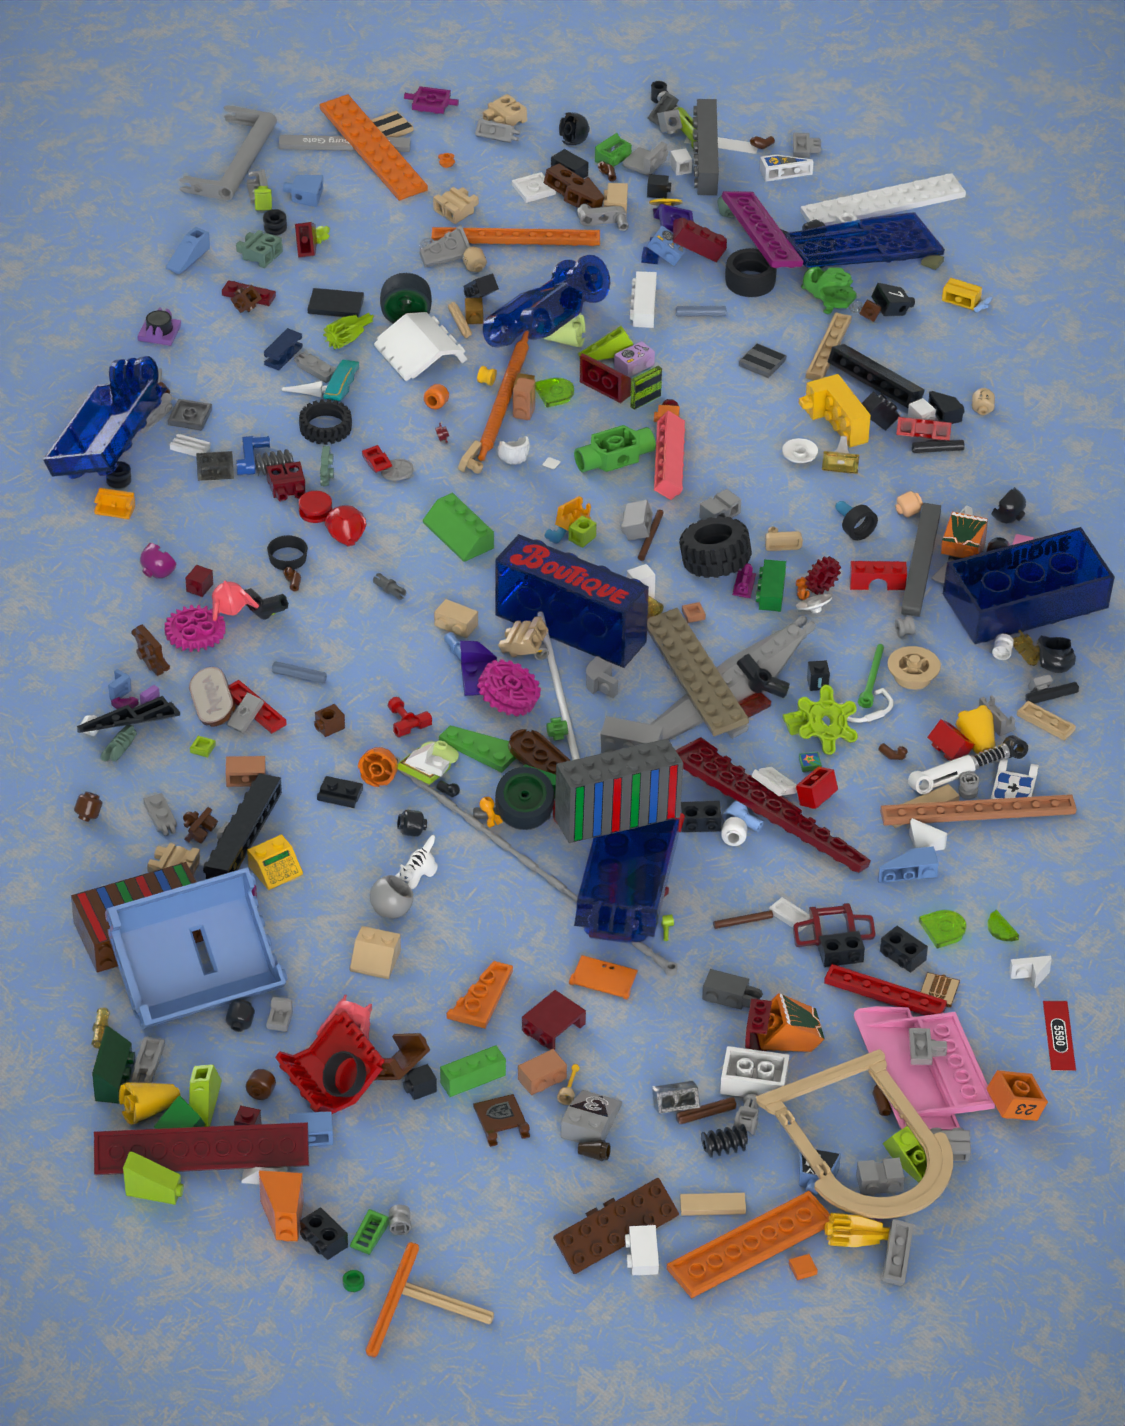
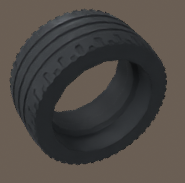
M740 249L732 253L727 259L725 269L726 285L729 290L737 295L759 297L769 293L774 288L777 268L769 265L759 249ZM755 271L759 272L760 274H745L741 272Z

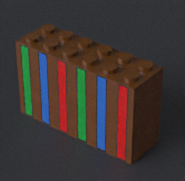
M187 862L71 895L73 922L97 973L118 967L108 935L110 926L105 917L107 908L196 883ZM200 929L192 932L195 943L204 941Z

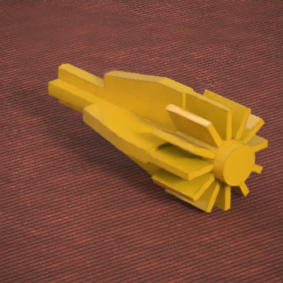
M831 1213L829 1222L825 1224V1235H827L826 1239L830 1246L861 1247L880 1244V1240H888L890 1227H883V1223L861 1215Z

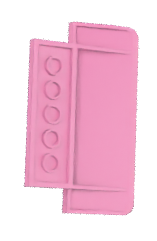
M882 1006L860 1008L854 1012L855 1022L868 1053L878 1049L882 1050L885 1054L887 1072L929 1129L941 1128L942 1130H952L953 1128H960L955 1114L994 1109L995 1104L987 1091V1082L956 1012L913 1017L910 1009L907 1007ZM909 1028L930 1029L931 1039L947 1041L946 1056L932 1057V1065H911ZM890 1103L897 1123L902 1130L907 1125L904 1119L900 1118L899 1112Z

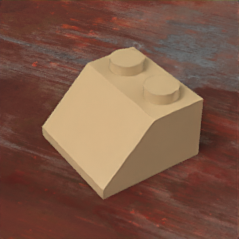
M361 926L355 940L350 971L389 979L401 952V934Z

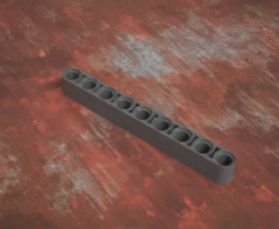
M923 503L901 614L920 617L940 520L941 505Z

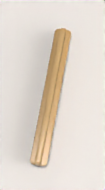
M406 1282L402 1292L403 1295L486 1324H491L494 1319V1312L409 1282Z

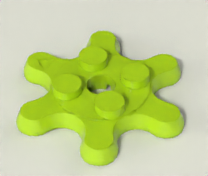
M824 685L820 688V700L818 702H813L807 697H801L798 700V708L808 718L807 724L799 728L798 734L803 739L817 736L822 744V752L832 755L836 751V739L842 738L849 743L857 740V732L850 728L847 723V718L856 712L857 707L852 701H846L844 704L836 703L833 698L834 692L832 687ZM824 716L830 719L829 726L822 720Z

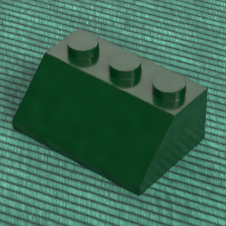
M105 1026L92 1072L95 1101L120 1104V1086L126 1083V1080H130V1065L135 1062V1052H132V1043L108 1026Z

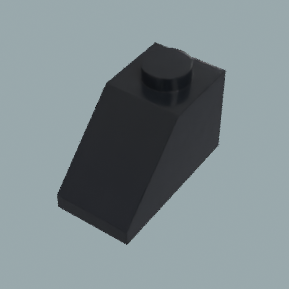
M935 391L929 392L928 403L936 409L935 416L939 421L952 422V424L962 422L965 410L963 404H960L956 397Z

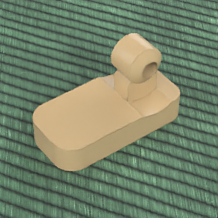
M474 441L461 458L458 470L465 472L467 467L474 473H481L483 464L474 460L481 449V442Z
M772 526L769 527L768 533L765 535L767 551L799 550L802 547L803 539L799 531L778 532V528Z

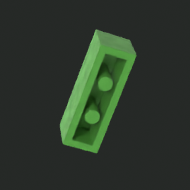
M497 1045L440 1066V1083L449 1097L506 1076V1058Z

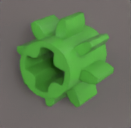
M561 717L550 718L551 723H546L548 737H553L554 741L564 739V735H568L566 720L561 721Z

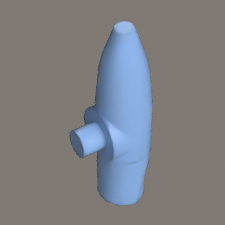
M992 297L982 300L974 308V311L978 313L980 310L988 308Z

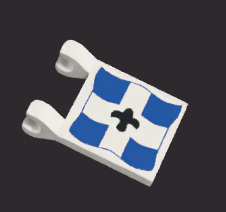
M1008 759L1000 760L991 799L1032 797L1039 765L1031 764L1029 775L1006 771Z

